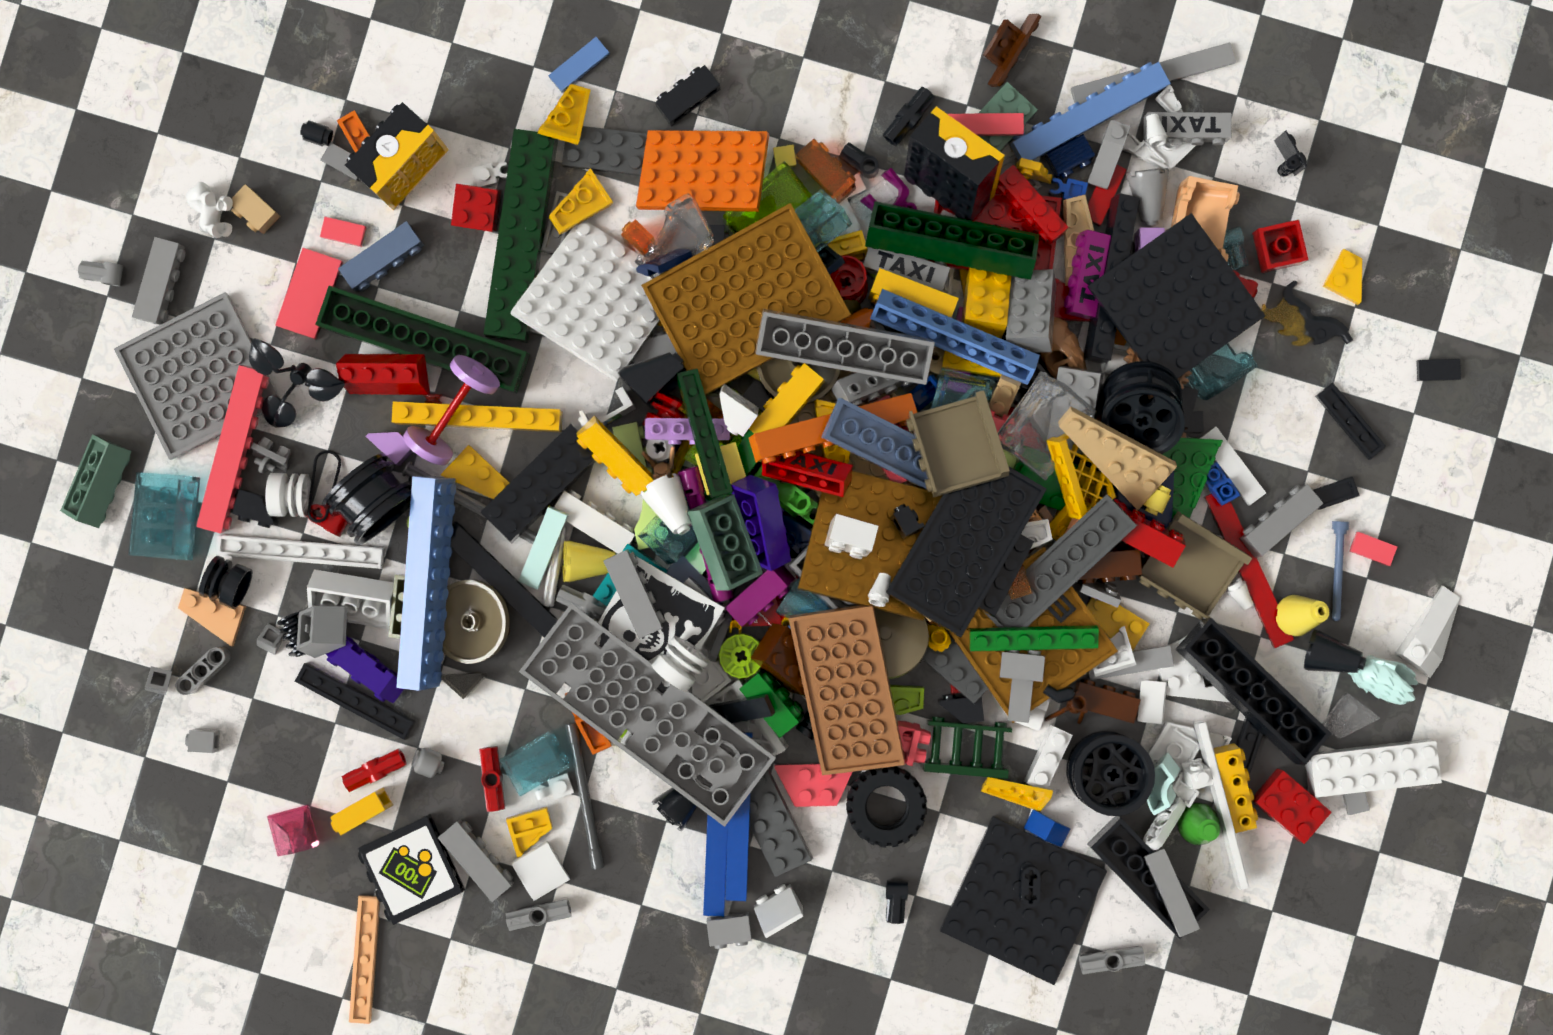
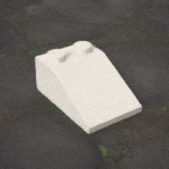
M782 884L774 889V894L769 897L763 895L756 900L757 904L754 905V910L766 938L804 917L803 905L791 884L788 886Z

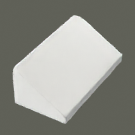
M1141 681L1138 722L1163 724L1167 682Z

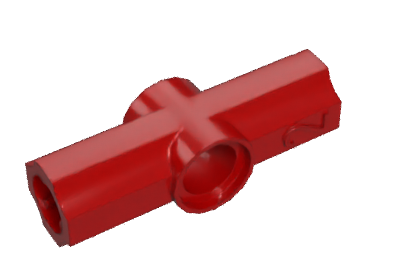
M498 746L480 748L481 782L484 786L487 812L504 810L503 775L500 768ZM488 774L496 775V784L488 782Z
M400 748L380 758L376 757L362 764V767L341 776L343 784L349 792L369 782L371 784L387 776L388 773L406 765V758Z

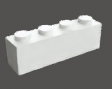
M573 490L569 493L564 491L555 504L554 508L569 514L566 522L616 553H621L627 544L631 545L636 537L632 527L625 523L622 526L615 522L617 518L608 512L603 515L597 511L599 509L597 505L590 501L587 504L580 500L582 496Z

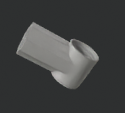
M81 261L78 266L80 279L99 281L102 284L120 286L123 265L110 262L102 264Z

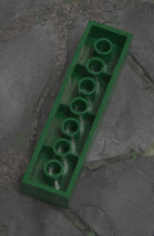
M875 201L865 247L1031 280L1037 258L1039 234Z

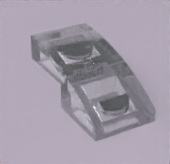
M885 179L849 203L860 220L872 214V211L860 202L869 193L877 202L886 204L897 197Z

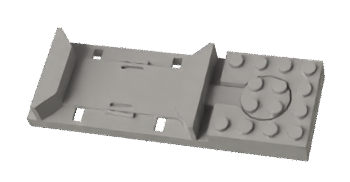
M573 603L568 606L519 671L724 827L776 759L775 755L689 691L684 692L670 684L664 694L657 690L664 678L653 669L652 663ZM602 633H605L610 638L603 647H600L595 642ZM565 683L569 687H571V689L566 694V696L562 698L557 694V692ZM625 730H628L633 735L624 745L618 739Z

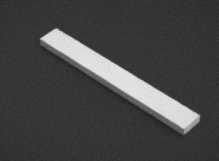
M218 535L216 555L378 569H383L385 548L230 535Z
M1195 722L1194 727L1203 761L1210 768L1213 785H1210L1235 884L1241 890L1247 889L1249 884L1206 722Z

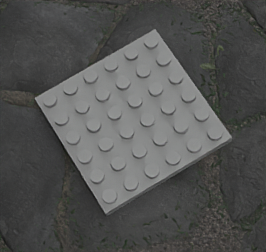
M226 292L114 348L169 460H173L221 435L239 365L252 367L249 362L252 341ZM270 377L268 387L263 389L261 396L264 397V400L270 395L279 397ZM262 408L258 409L256 417L263 414Z

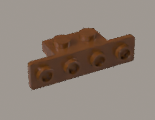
M1029 14L1020 29L1008 19L1003 20L983 56L997 66L988 82L989 86L1000 87L1005 83L1008 78L1007 74L1017 63L1020 52L1027 46L1032 32L1038 28L1039 20L1042 17L1040 14Z

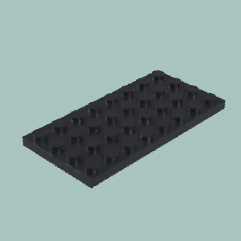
M1009 467L1010 472L1007 477L942 495L886 591L891 597L960 638L1047 490Z

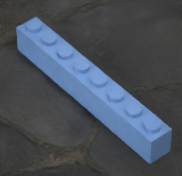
M1149 62L1140 68L1141 72L1135 75L1131 72L1122 77L1123 82L1117 85L1113 82L1104 87L1105 91L1098 95L1095 92L1087 96V101L1081 105L1079 102H1076L1069 106L1068 112L1054 114L1049 118L1050 122L1046 124L1040 122L1031 127L1032 131L1030 133L1013 137L1014 141L1010 144V147L1017 160L1025 158L1033 161L1165 89L1171 83L1159 62L1154 65Z

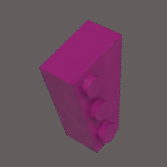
M784 565L773 571L767 570L727 605L725 609L741 627L746 623L750 626L759 618L757 613L760 610L766 612L774 604L772 600L776 596L782 598L789 591L787 587L796 578Z

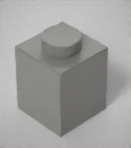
M151 666L145 690L166 695L172 671Z
M189 730V734L185 738V745L188 746L187 752H218L220 730Z

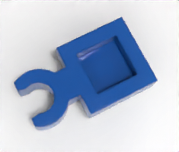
M1053 178L1051 182L1057 183L1058 189H1050L1049 193L1053 195L1063 193L1062 199L1066 200L1085 195L1088 183L1067 178L1066 184H1064L1062 180Z

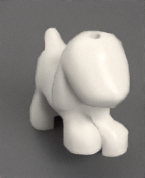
M198 182L188 191L186 197L188 204L200 213V231L209 233L214 238L228 237L232 232V225L227 222L221 223L220 219L221 211L231 210L233 205L232 199L228 196H221L217 201L210 187L204 182Z

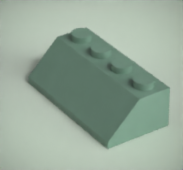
M92 434L60 511L75 521L99 528L106 518L109 504L114 499L115 489L122 480L123 470L130 461L131 451Z

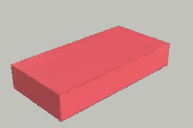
M324 217L320 237L362 247L366 226Z
M1356 532L1349 551L1383 565L1391 566L1397 546Z

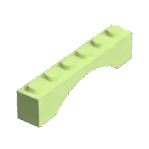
M633 422L612 427L614 436L653 474L652 467H647L646 459L642 455V451L647 453L646 446L643 447L642 439L645 438L643 426ZM644 500L639 521L634 529L639 550L664 545L663 540H667L665 528L660 527L659 520L661 519Z

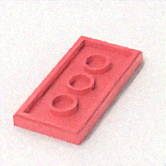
M302 248L275 326L316 340L320 327L315 324L328 286L335 287L340 273L338 268L342 266L343 261Z

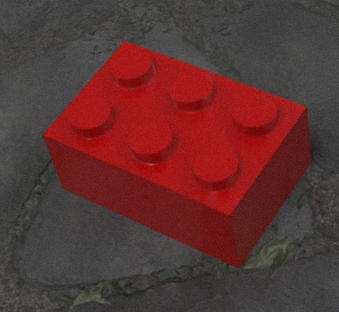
M1278 768L1255 793L1254 801H1252L1291 836L1303 844L1309 840L1332 813L1285 771Z

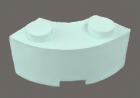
M1169 753L1163 755L1154 767L1155 784L1151 795L1147 799L1148 806L1153 815L1169 808L1176 797L1173 790V781L1176 779L1180 768Z

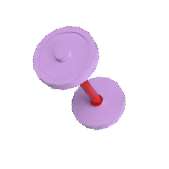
M464 355L455 356L450 363L451 370L464 384L434 430L430 432L418 426H410L403 435L406 445L414 453L437 465L448 464L453 456L451 448L439 436L470 389L474 388L485 394H494L500 386L498 378L491 370L478 361Z

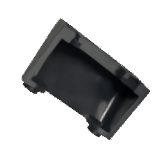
M669 352L625 366L618 374L647 406L653 410L652 402L658 404L661 402L655 398L656 394L669 395L678 386L676 374L684 372L686 369L683 365V359L676 352L673 355Z

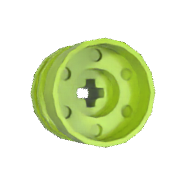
M745 633L734 634L727 638L721 646L719 653L720 664L724 671L736 678H747L755 674L760 666L751 659V656L758 647L759 641L752 635ZM743 650L747 659H742L740 662L735 654Z

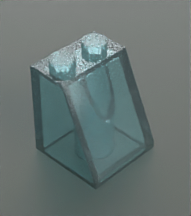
M549 731L499 759L519 796L526 794L569 768L567 765L570 763L568 757L564 752L561 753L557 747L559 742L556 736L550 734Z

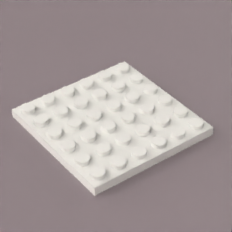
M583 221L570 230L513 307L511 315L617 382L620 378L618 372L631 363L660 322L641 286L660 274L656 273L648 277L636 272L638 266L648 262L647 259L587 221Z

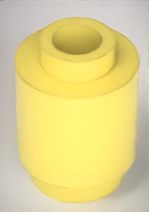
M1160 485L1143 504L1147 507L1145 511L1156 516L1158 512L1163 514L1171 497L1169 495L1171 489Z

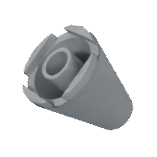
M1159 168L1135 171V176H1131L1130 172L1126 173L1132 195L1140 198L1138 213L1141 222H1146V226L1157 225L1158 220L1163 218L1169 174L1168 168H1164V172H1160Z

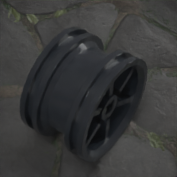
M385 453L371 457L352 470L332 488L322 502L324 508H330L329 513L331 516L341 515L350 525L347 534L349 537H355L354 542L356 545L364 544L380 534L410 508L412 484L408 481L401 484L392 474L395 465L392 461H387L388 456Z

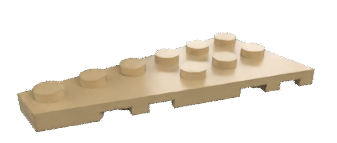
M1070 407L1058 421L1059 427L1137 510L1142 507L1177 467L1175 461L1073 407Z

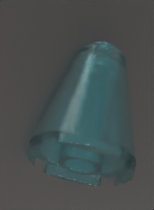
M798 578L781 602L776 613L789 618L790 615L830 610V608L815 593L799 590L800 578Z

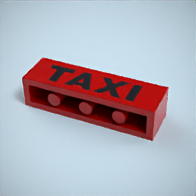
M798 451L796 456L787 459L779 456L772 463L764 464L762 461V476L844 497L852 481L853 465Z

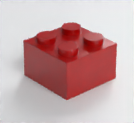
M456 184L451 226L496 232L502 190Z
M1299 220L1258 228L1252 233L1261 273L1301 265L1308 261Z

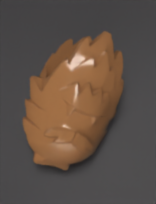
M1054 317L1052 352H1041V358L1049 373L1054 378H1057L1053 364L1064 360L1065 355L1070 359L1075 368L1085 369L1086 362L1076 334L1069 330L1067 321Z

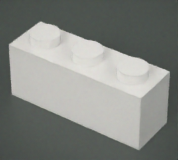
M1050 724L1024 782L1034 787L1048 789L1073 735Z

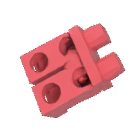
M897 720L905 764L913 766V762L925 763L927 752L924 749L917 748L918 743L929 745L931 732L921 729L920 724Z

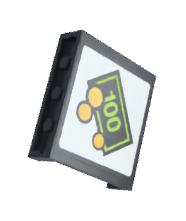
M431 814L358 848L359 860L362 864L365 863L368 870L366 872L367 877L371 883H374L377 889L375 891L376 897L379 902H383L385 907L384 914L393 925L446 901L465 890L446 847L438 839L440 833Z

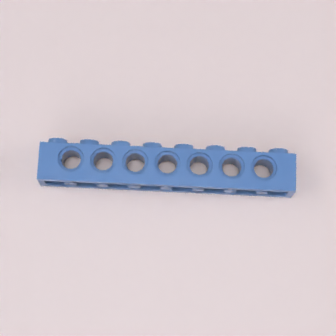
M882 289L870 317L874 321L907 335L932 339L935 342L934 346L1026 385H1028L1036 370L1040 356Z

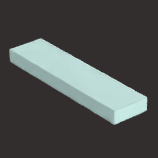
M552 506L547 508L519 582L534 589L540 587L569 514Z

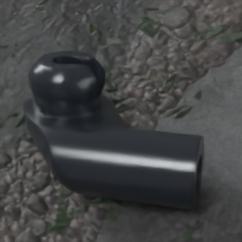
M1048 684L1043 694L1057 703L1071 701L1075 696V691L1072 687L1057 690Z

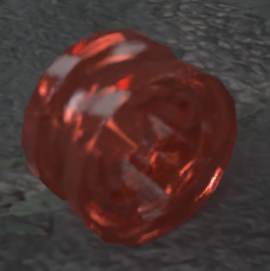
M442 394L423 395L426 399L423 403L442 404L440 401Z

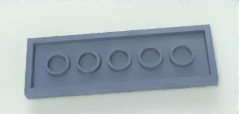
M838 398L821 438L927 490L925 479L928 478L926 472L921 471L918 461L921 459L919 451L915 452L912 439H915L914 434L842 398Z

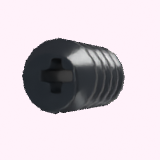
M299 612L287 615L277 622V625H284L280 629V633H287L283 637V641H290L285 647L293 649L288 654L289 656L300 657L306 655L296 650L299 618L297 615Z

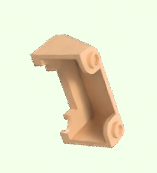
M1188 176L1178 187L1171 227L1192 213L1228 262V254L1223 249L1229 211L1239 201L1238 185Z

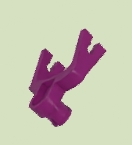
M889 168L883 172L881 176L898 189V196L892 205L917 210L914 203H907L905 201L909 195V188L895 171ZM869 193L860 202L871 211L873 210L876 200Z

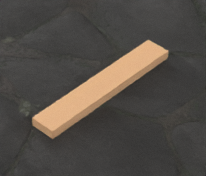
M358 896L349 1013L350 1023L370 1024L372 1019L380 902L376 896Z

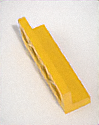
M862 230L823 241L840 256H852L859 261L865 259L868 248L865 247L866 242Z

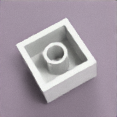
M836 514L830 522L824 546L829 547V550L832 552L841 553V551L850 553L849 556L862 559V557H867L872 552L879 526Z

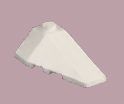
M1441 586L1395 652L1397 656L1429 678H1431L1442 662L1460 597L1446 587Z

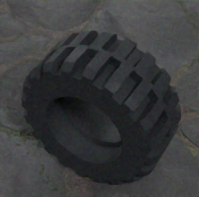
M898 766L870 769L858 775L859 777L851 784L846 803L848 819L858 836L868 841L871 845L876 844L883 848H886V846L897 847L900 843L904 842L905 844L909 842L912 836H916L919 833L918 830L921 826L923 827L924 818L927 815L926 796L917 779L908 771ZM879 787H894L905 798L906 811L903 817L895 824L880 825L874 822L868 815L867 800L870 794Z

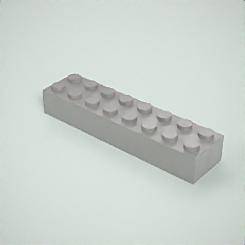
M763 309L755 352L756 355L926 385L935 342L932 339Z

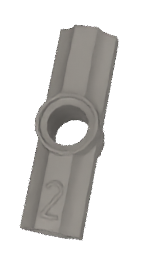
M562 585L556 601L566 606L573 603L588 616L600 620L607 608L594 596L585 592L581 593L566 585Z
M568 898L545 904H536L532 907L505 913L509 931L534 925L540 926L547 922L572 916ZM534 911H542L544 914V918L536 919L534 917Z
M1142 946L1118 950L1107 949L1104 952L1079 955V964L1082 974L1103 971L1116 972L1123 968L1145 965V955ZM1110 956H1116L1117 960L1114 964H1107Z

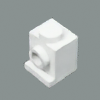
M1201 758L1181 763L1185 784L1190 788L1196 790L1213 785L1211 770L1202 762Z

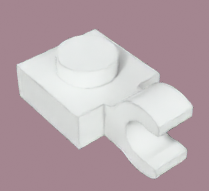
M568 773L548 779L549 786L535 792L538 800L551 794L554 800L574 793V789Z

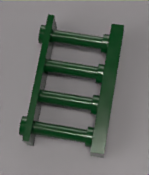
M932 716V720H927V725L933 726L931 758H929L928 762L925 761L923 763L924 772L1008 779L1009 770L1002 765L1004 732L1012 733V728L1007 727V723L995 722L994 725L963 724L960 722L944 721V717ZM942 727L954 728L952 760H949V763H941V759H939ZM963 728L975 729L973 762H970V765H962V761H960ZM984 730L996 731L994 762L991 764V767H984L983 763H981Z

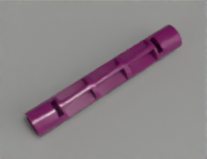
M695 466L678 471L689 509L691 510L706 503L705 489L699 467ZM703 556L713 601L721 602L733 598L732 589L716 590Z

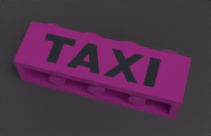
M1086 230L1080 232L1077 236L1075 243L1077 247L1076 255L1072 259L1073 272L1068 280L1069 293L1064 301L1065 314L1083 319L1096 317L1098 301L1090 292L1088 286L1104 275L1111 235Z

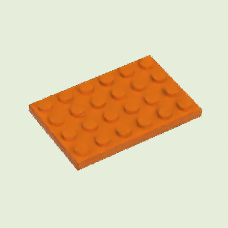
M648 130L636 207L638 210L759 212L769 142L768 131Z

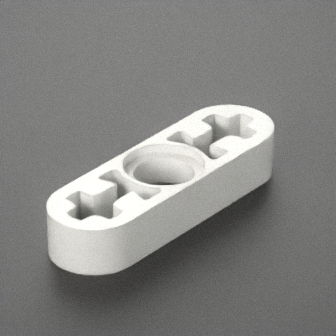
M1179 796L1175 797L1169 808L1158 813L1145 834L1143 841L1152 850L1162 847L1184 812L1186 805Z

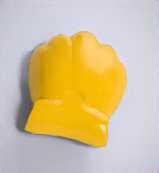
M927 625L929 631L928 646L934 651L939 652L948 649L951 639L947 631L942 626Z

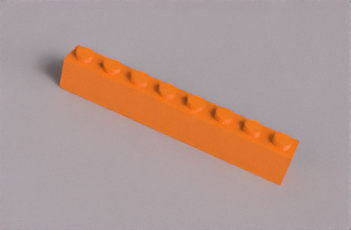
M912 393L858 406L894 425L900 424L901 428L907 427L906 419H909V411H912L913 414L917 413ZM831 414L753 434L749 437V442L756 463L761 461L764 464L772 463L779 456L787 459L796 456V452L802 450L804 454L815 451V447L821 445L823 448L834 446L835 444L821 438Z

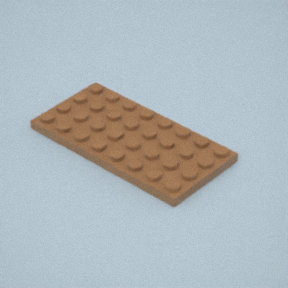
M858 605L790 615L788 619L822 775L905 765V757L873 605Z

